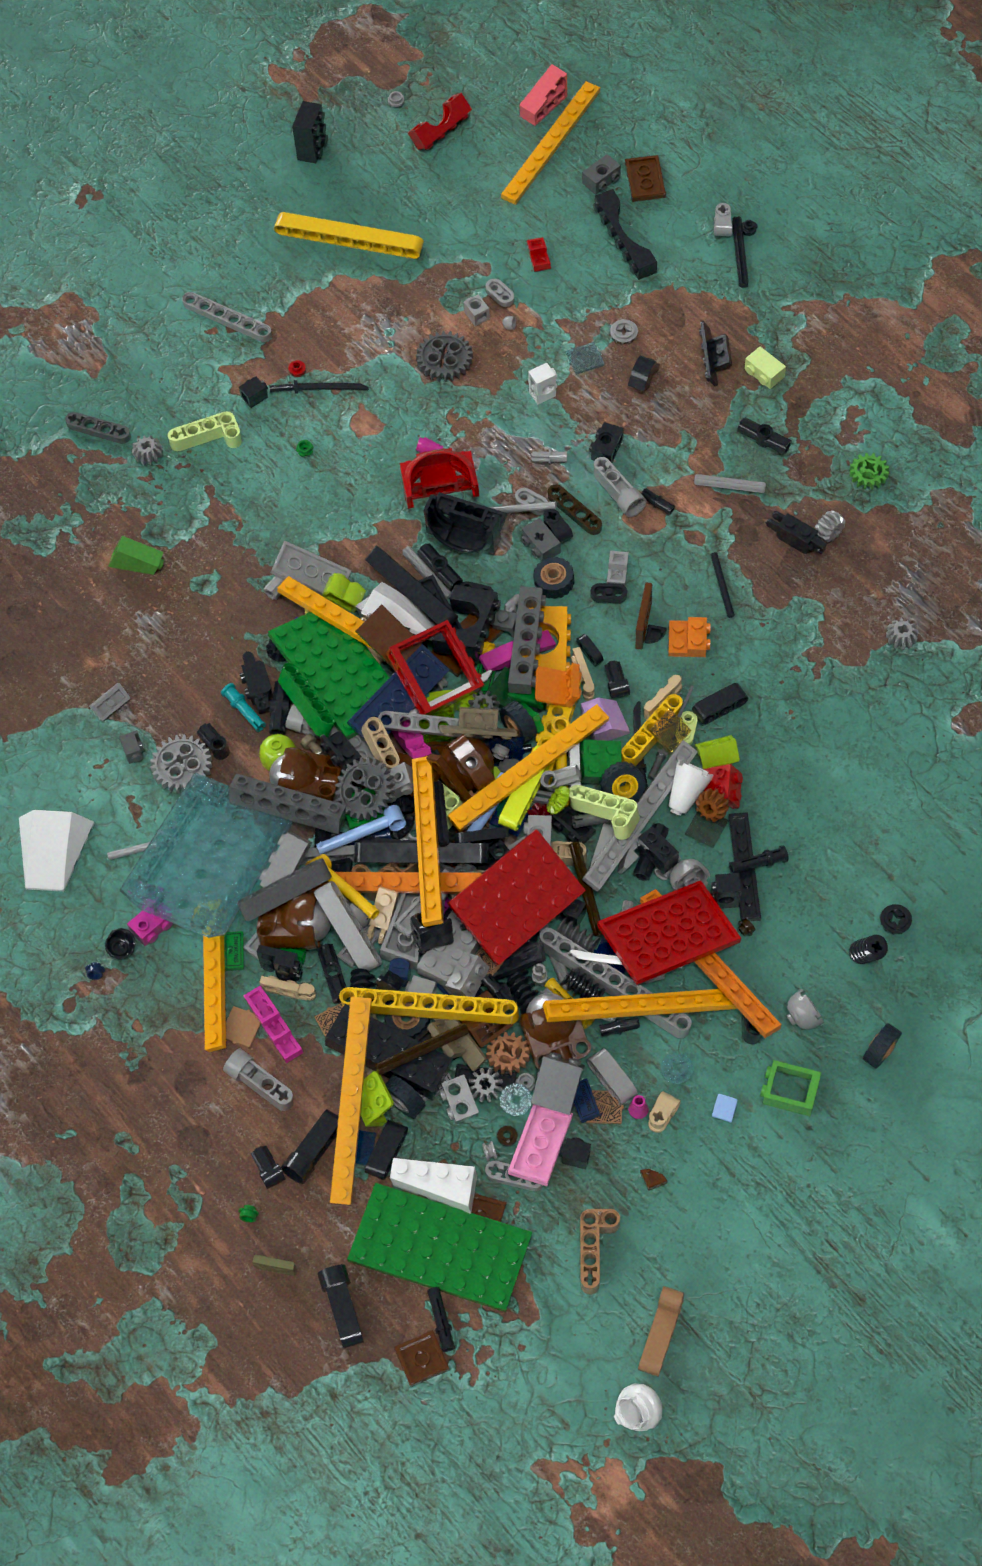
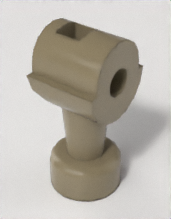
M307 734L301 740V745L305 749H311L315 754L329 756L328 753L325 754L320 746L316 744V738L312 734Z

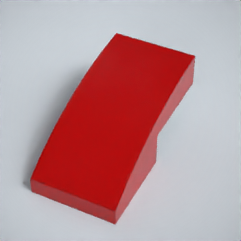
M544 238L527 240L534 272L551 269Z

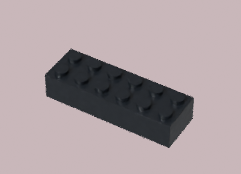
M344 1004L325 1037V1046L345 1055L350 1006ZM370 1017L365 1066L377 1071L375 1068L377 1063L421 1042ZM433 1050L382 1075L389 1079L393 1075L401 1078L420 1095L433 1101L441 1083H443L451 1068L452 1058L437 1050Z

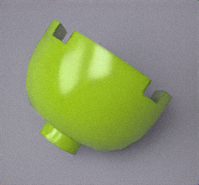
M282 734L268 736L260 746L259 757L262 766L270 771L273 762L278 757L284 755L286 748H296L294 742L288 736Z

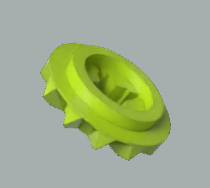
M560 786L555 789V792L548 799L547 811L554 815L564 809L569 801V788Z

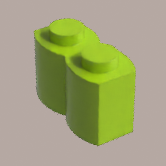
M334 573L329 577L322 596L338 604L343 609L354 613L357 610L356 605L362 602L366 590L359 583L350 582L345 575Z

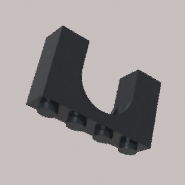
M455 585L449 598L452 610L472 614L479 618L469 628L456 629V635L459 641L461 640L464 643L468 657L477 660L479 652L482 653L484 640L489 636L490 625L494 624L495 613L499 611L501 601L498 600L497 592ZM442 633L432 638L434 652L454 655Z

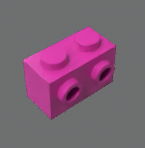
M155 899L129 921L127 926L129 931L146 946L149 943L155 942L161 932L170 929L174 918L172 913L159 900Z

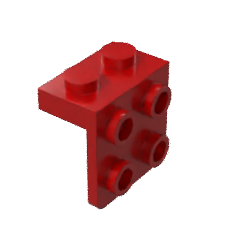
M732 764L703 769L709 772L708 774L714 775L704 791L710 788L713 791L718 789L719 794L725 793L724 799L729 800L728 806L732 809L739 808L742 797V773Z

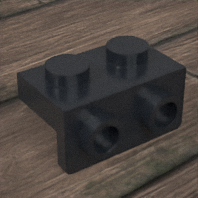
M569 806L558 815H552L553 828L557 832H562L568 842L584 844L596 834V830L591 825L573 827L575 823H572V817L579 815Z

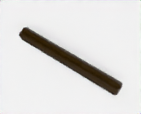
M573 842L569 845L578 880L586 890L582 895L586 903L594 936H601L603 934L597 926L598 921L601 919L592 887L582 880L587 873V868L579 842Z
M465 1023L460 1024L377 1063L375 1068L378 1074L382 1075L467 1035L469 1029Z

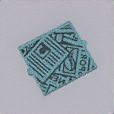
M594 342L565 351L569 359V365L572 366L576 375L605 365L601 352L598 351Z

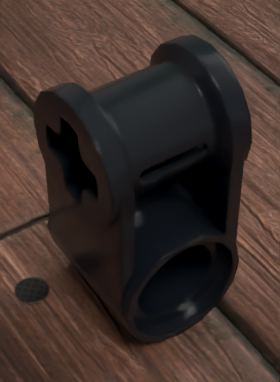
M548 509L545 511L543 523L560 543L573 537L570 526L564 521L557 510Z

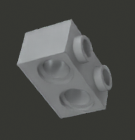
M465 1075L441 1083L442 1089H439L442 1100H446L449 1108L446 1111L450 1120L454 1119L455 1124L479 1114ZM453 1085L459 1087L460 1093L458 1095H451L448 1091L449 1087ZM460 1104L465 1105L467 1112L465 1114H458L456 1107Z

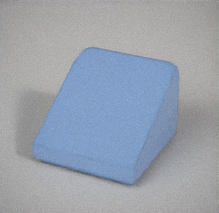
M718 1094L712 1117L732 1123L738 1100Z

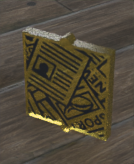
M669 708L649 729V732L658 740V743H661L671 753L692 730L682 721L681 717L679 718Z

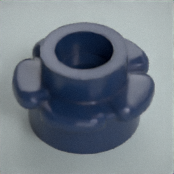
M92 962L85 968L87 977L92 980L101 979L105 972V968L98 962Z

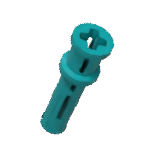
M234 683L227 684L221 690V695L230 701L231 707L237 708L256 732H260L264 729L263 727H266V723L245 701V696L237 691Z

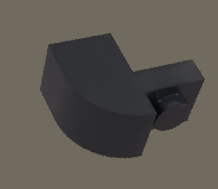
M640 355L632 369L628 386L641 391L647 390L650 387L652 376L659 370L660 364L656 363L657 361Z

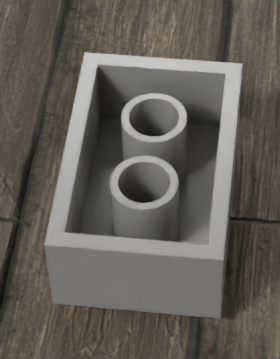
M293 832L282 834L277 843L280 846L278 851H273L268 860L271 863L269 868L264 869L259 879L262 880L260 885L265 887L298 870L312 842Z

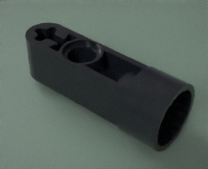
M328 1109L325 1110L297 1149L291 1152L281 1166L282 1171L290 1179L299 1184H304L315 1170L314 1166L337 1136L338 1115Z
M335 1265L319 1271L317 1275L321 1289L328 1294L343 1349L363 1343L364 1341L347 1287L351 1282L346 1265Z

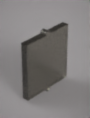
M697 811L685 835L697 840V843H703L714 848L729 820L723 817L715 822L712 820L707 821L706 817H700L701 812Z

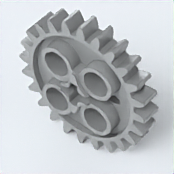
M184 734L182 739H179L178 735H176L175 740H172L170 737L168 738L169 743L162 741V748L156 747L158 753H152L154 759H150L152 765L150 768L151 772H153V778L156 779L157 784L162 783L163 789L168 787L169 791L172 792L176 788L177 793H179L181 788H183L186 793L188 787L195 790V784L202 786L200 780L207 781L206 775L211 774L209 768L213 767L211 763L212 757L209 749H206V744H201L199 738L194 741L193 736L186 739Z

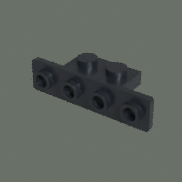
M702 321L700 322L701 329H699V333L703 340L701 347L705 355L703 357L707 370L705 377L708 382L717 386L716 371L732 366L729 338L726 334L712 338L710 328Z

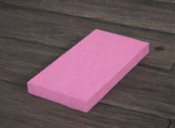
M533 1104L508 1174L548 1186L573 1113L567 1115Z

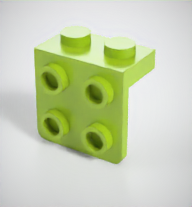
M373 1071L364 1079L361 1117L366 1127L383 1126L387 1122L384 1113L393 1106L394 1101L381 1075L377 1071Z

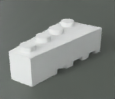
M393 1158L390 1179L394 1187L416 1195L425 1196L432 1201H438L471 1214L477 1181L475 1167Z

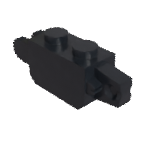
M774 511L772 516L778 522L773 519H768L765 522L766 526L777 532L776 536L779 540L803 554H807L809 550L822 554L826 550L827 543L818 536V530L788 513L784 515Z
M246 651L243 654L244 665H241L243 672L239 673L242 684L246 683L247 688L244 689L247 700L251 699L252 705L256 706L259 713L270 711L269 701L273 698V693L264 662L260 660L255 661L253 653Z

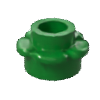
M301 440L297 444L296 451L300 456L305 457L313 453L312 449L314 447L310 441Z
M244 1205V1208H240L238 1211L240 1213V1220L250 1223L255 1222L256 1217L259 1215V1212L252 1205Z

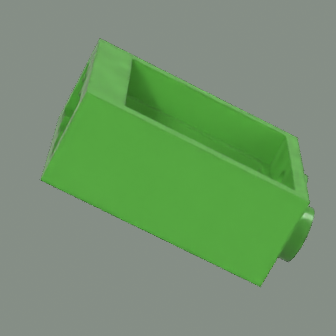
M773 1060L772 1067H767L765 1078H768L767 1085L763 1084L760 1094L761 1097H764L763 1104L811 1117L821 1072ZM776 1071L811 1080L805 1103L770 1094Z

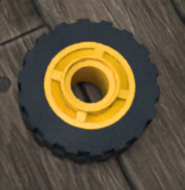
M616 762V764L610 765L601 777V789L606 793L637 802L643 795V791H645L646 783L644 776L632 763ZM626 782L624 786L620 787L621 783Z

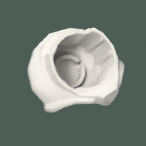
M638 1383L631 1384L621 1391L616 1403L614 1418L618 1425L621 1424L635 1431H647L655 1428L662 1418L661 1400L651 1387Z

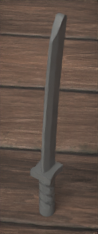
M691 685L678 713V719L676 718L678 721H675L674 724L678 723L693 691V685ZM672 736L667 737L668 739L662 750L658 749L654 765L647 776L650 780L656 777L663 760L666 759L668 752L665 751Z

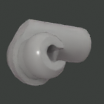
M515 594L505 604V611L517 613L518 594Z

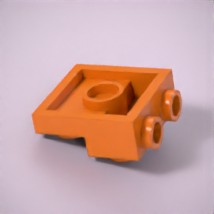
M688 617V621L669 620L668 656L706 657V650H710V639H707V634H710V623H707V618Z

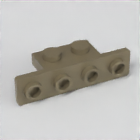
M460 707L458 726L439 725L440 732L446 736H454L455 733L464 734L465 737H474V734L481 735L484 738H493V735L500 736L502 739H512V736L517 737L515 729L497 728L498 709Z
M433 1018L436 1022H431L427 1029L431 1036L435 1037L461 1023L459 1020ZM469 1033L441 1047L443 1053L451 1058L462 1056L472 1071H476L487 1059Z

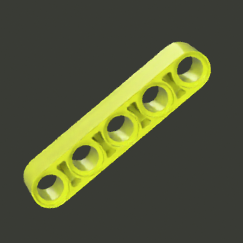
M551 764L510 795L500 814L499 825L509 827V829L514 831L519 829L527 814V810H529L541 786V775L549 770Z

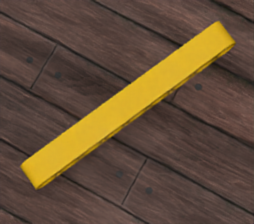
M286 212L279 213L274 226V231L283 236L412 259L419 258L424 244V240L416 235Z
M353 987L344 988L339 995L342 1006L344 1004L350 1006V1002L345 1001L349 997L374 999L371 1004L372 1014L498 1024H514L519 1019L517 1004L507 999ZM389 1000L394 1001L391 1005H385ZM407 1002H414L410 1007L405 1006ZM428 1003L434 1004L431 1008H425ZM448 1005H453V1006H454V1007H453L452 1009H450V1010H446V1009H445V1007L448 1006ZM469 1006L474 1007L472 1011H465ZM488 1008L494 1009L491 1013H486L485 1010ZM507 1010H514L510 1015L505 1014Z

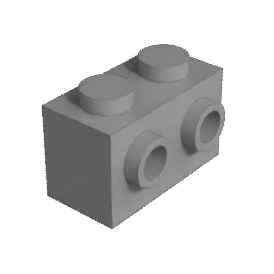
M405 762L390 769L389 774L394 776L390 782L395 783L391 790L395 791V793L389 795L393 801H387L386 803H392L403 795L411 794L414 790L413 770ZM379 780L375 782V787L378 785Z
M463 952L445 986L455 996L475 997L482 983L481 980L486 976L490 967L478 955Z

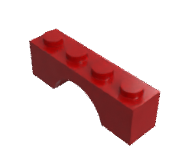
M462 93L454 94L442 104L443 118L437 126L431 125L426 121L417 124L408 132L409 137L418 150L429 149L434 145L433 142L436 139L439 140L445 136L447 130L450 131L455 128L459 120L462 121L469 116L468 113L472 108Z

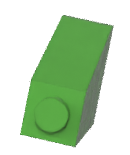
M122 536L112 553L108 566L154 575L156 570H160L164 560L161 559L163 552Z

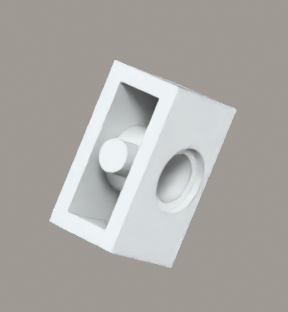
M548 363L528 371L529 393L537 405L556 396L557 374L554 368H550Z

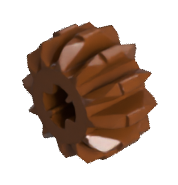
M711 788L704 792L702 791L695 802L698 805L696 810L701 812L700 817L705 816L707 821L712 820L713 822L722 819L729 809L727 805L729 800L724 799L725 793L719 794L718 789L713 791Z

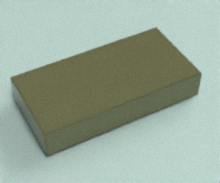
M256 1254L253 1257L252 1263L256 1269L291 1276L296 1275L297 1268L294 1262Z

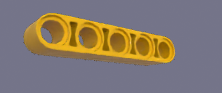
M669 695L626 743L621 751L622 762L632 763L636 767L662 737V732H666L669 729L668 725H664L663 720V728L665 729L658 731V723L662 726L660 718L673 719L671 721L675 722L674 720H676L675 718H677L683 704V700L679 695Z

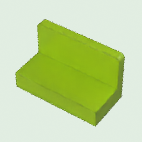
M732 735L695 744L703 769L740 761L736 739Z

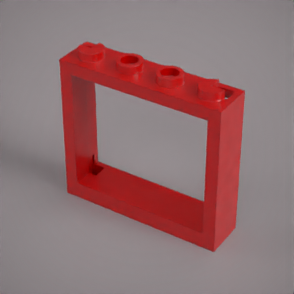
M448 620L389 647L386 652L388 659L421 715H431L480 691L484 686L481 679L482 675L477 673L473 659L468 657L464 643L461 640L459 641L455 627L452 628ZM442 633L472 687L430 706L401 652Z

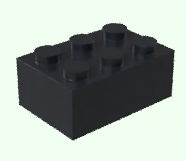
M302 101L292 125L297 160L316 164L319 157L321 158L323 146L328 141V135L325 132L326 124L324 123L325 112L322 110V104Z

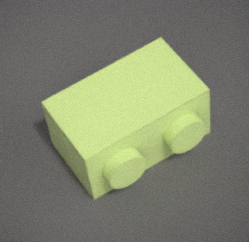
M761 346L745 358L746 372L749 375H753L762 385L767 386L769 389L785 377L786 366Z

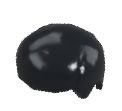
M124 928L112 930L105 941L107 954L117 960L129 958L135 949L134 935Z

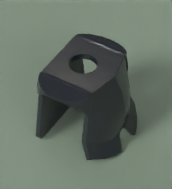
M421 913L411 916L412 936L422 953L434 948L450 945L454 942L451 918L444 920L443 924L425 927L422 924Z

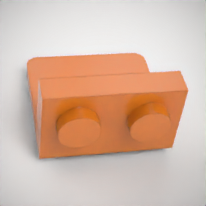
M572 663L566 671L539 666L536 669L535 699L539 702L571 708L581 697V689H579L582 677L580 664Z

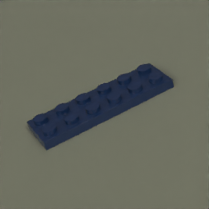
M423 644L406 660L409 669L425 696L449 672V669ZM396 672L347 722L364 740L365 738L361 731L362 726L370 717L378 718L383 711L410 713L415 707ZM382 716L381 722L384 725L391 724V718L389 716ZM368 725L371 731H376L373 725Z

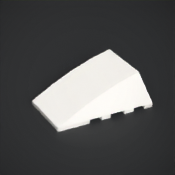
M383 582L373 589L361 611V614L367 616L368 613L372 614L382 604L405 627L410 628L409 631L413 634H418L437 625L410 599Z
M33 810L19 817L25 888L29 890L64 892L74 871V865L79 860L80 852L83 845L86 844L88 834L93 829L95 822L73 812Z

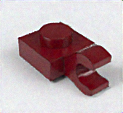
M537 802L531 807L532 810H527L529 815L552 816L547 811V804Z

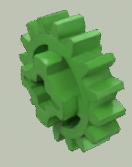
M865 453V457L859 454L858 459L854 458L853 463L850 464L849 476L852 477V482L857 481V487L864 485L863 488L866 490L867 486H870V489L873 490L876 485L880 488L881 483L885 484L889 476V466L886 465L887 461H881L882 456L875 457V453L871 456Z

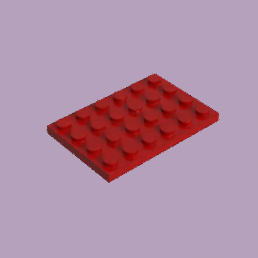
M535 829L447 904L496 965H500L586 890L541 833Z
M701 880L602 919L597 924L636 985L741 942L740 935Z

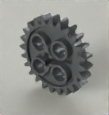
M445 331L442 332V335L436 332V336L433 337L430 334L429 340L424 338V343H419L416 354L417 366L420 367L421 372L424 371L425 376L430 374L431 380L437 377V381L444 378L446 382L447 378L450 377L453 381L454 376L460 378V373L466 374V369H470L473 358L472 346H469V341L464 340V336L459 338L458 333L453 336L452 331L448 335L445 334Z
M360 757V761L353 760V766L347 764V771L341 770L344 776L337 777L341 780V783L335 784V786L340 788L335 792V794L340 796L336 801L346 805V814L350 815V817L355 819L357 817L359 820H363V818L370 820L371 816L377 818V812L383 814L382 807L389 808L386 802L393 801L389 795L395 793V791L391 790L395 783L390 782L394 776L389 774L391 770L385 768L386 764L377 759L373 760L370 757H367V759ZM379 780L378 785L375 787V782ZM352 782L377 791L379 794L376 796L352 785ZM371 797V801H370V803L367 805V801H368V799Z

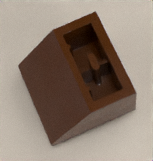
M487 990L481 993L479 996H477L481 998H493V996ZM469 1006L465 1011H472L474 1007ZM488 1008L485 1010V1012L491 1013L494 1009ZM460 1021L461 1024L465 1023L467 1025L469 1035L479 1048L484 1047L514 1025Z

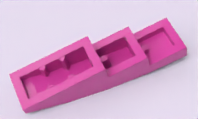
M548 630L542 631V638H538L540 652L554 649L556 643ZM513 641L479 656L486 672L488 670L496 671L504 667H510Z
M410 720L401 722V726L409 727ZM391 731L401 747L413 759L421 758L431 753V748L424 743L423 735L420 733Z
M261 986L243 995L286 1063L303 1054V1050L293 1037L291 1030L281 1018L279 1011Z

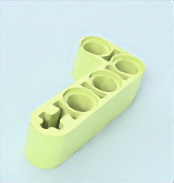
M228 411L173 428L168 432L170 447L174 451H182L224 437L227 446L230 448H237L242 443L236 419L233 413Z
M574 785L569 788V800L574 810L612 820L614 835L617 839L624 840L631 836L640 820L638 806L634 800L581 785Z

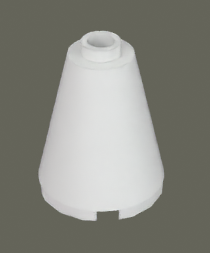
M678 760L668 805L671 807L670 811L680 816L682 813L686 814L714 775L708 774L709 772L690 763L687 765L684 761Z

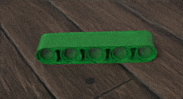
M285 663L278 678L279 684L313 732L319 737L323 734L329 737L336 721L335 717L299 667L293 663Z

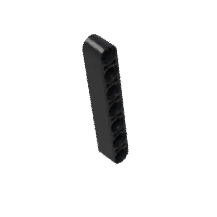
M376 545L366 557L365 561L434 622L439 624L448 620L452 626L459 616L380 547Z
M354 843V862L418 863L417 843ZM449 843L443 847L438 844L439 863H489V843Z

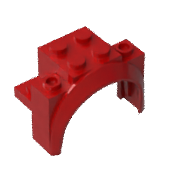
M452 448L431 450L416 454V458L412 461L400 463L404 496L408 509L414 508L413 500L430 497L431 494L437 496L439 492L449 494L472 490L473 497H479V485L471 451L456 452L452 451ZM456 471L461 473L462 475L456 476Z

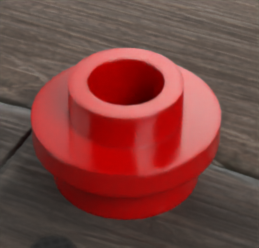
M295 360L289 364L288 370L292 376L301 377L306 371V366L304 362Z

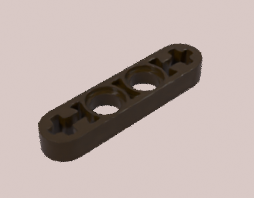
M554 484L548 488V499L551 502H556L557 507L587 533L597 535L602 531L601 519L562 486ZM570 501L573 503V506L565 507L563 504ZM579 512H584L586 516L584 518H579L576 516V514Z

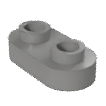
M499 279L487 281L486 293L500 306L509 307L514 303L513 291Z
M520 488L515 493L517 505L548 502L545 497L528 488ZM537 510L530 512L535 515H543L547 510Z

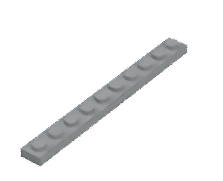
M684 740L679 743L638 800L637 806L640 820L631 836L620 840L613 835L582 878L595 891L601 889L672 789L678 760H682L685 764L689 765L698 751Z

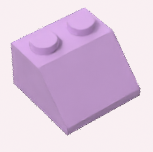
M596 698L581 703V715L598 704L609 716L608 722L590 734L592 740L609 741L630 734L617 701Z

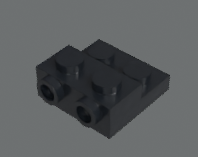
M258 945L257 956L261 968L268 972L275 971L277 978L282 981L292 980L297 982V980H301L303 969L300 967L301 961H299L297 953Z

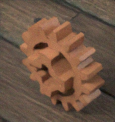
M504 1032V1037L499 1035L497 1040L493 1039L490 1042L491 1045H487L486 1057L489 1066H493L495 1072L501 1069L502 1075L505 1071L512 1075V1070L519 1073V1067L525 1068L526 1062L530 1060V1050L527 1041H523L521 1035L516 1038L514 1032L511 1036Z

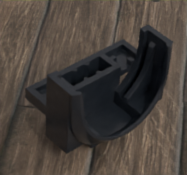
M440 492L437 496L430 495L423 510L426 533L433 535L444 545L461 552L478 553L479 551H486L495 554L501 540L500 531L507 518L506 512Z

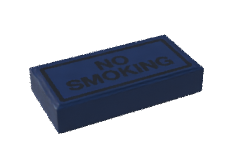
M588 1079L581 1080L574 1103L579 1118L584 1123L601 1116Z

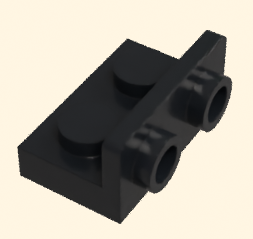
M340 730L329 737H326L324 734L320 736V748L325 754H329L334 766H339L341 770H346L347 764L353 766L354 759L360 761L362 756Z

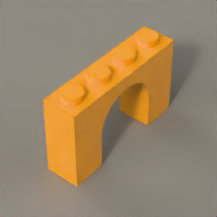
M542 606L541 611H544V622H540V627H542V631L548 630L557 639L558 645L549 653L536 655L538 667L542 666L566 671L570 667V662H567V657H570V646H567V641H571V630H567V625H571V614H568L567 606Z

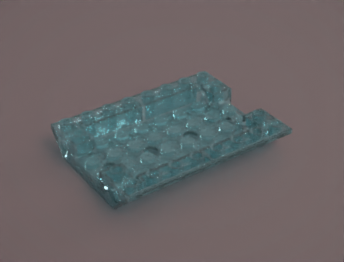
M194 773L120 888V892L140 910L208 938L226 935L240 911L237 902L250 895L263 870L267 867L268 860L273 851L275 852L278 849L279 845L277 843L282 834H287L294 821L230 803L228 785ZM236 815H240L243 817L240 820L233 819V817ZM218 844L225 845V847L220 850L215 848V846ZM202 873L207 875L203 879L197 878V875ZM182 903H186L189 905L185 909L178 908V906Z

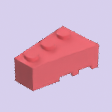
M551 64L520 103V117L536 126L567 97V73Z

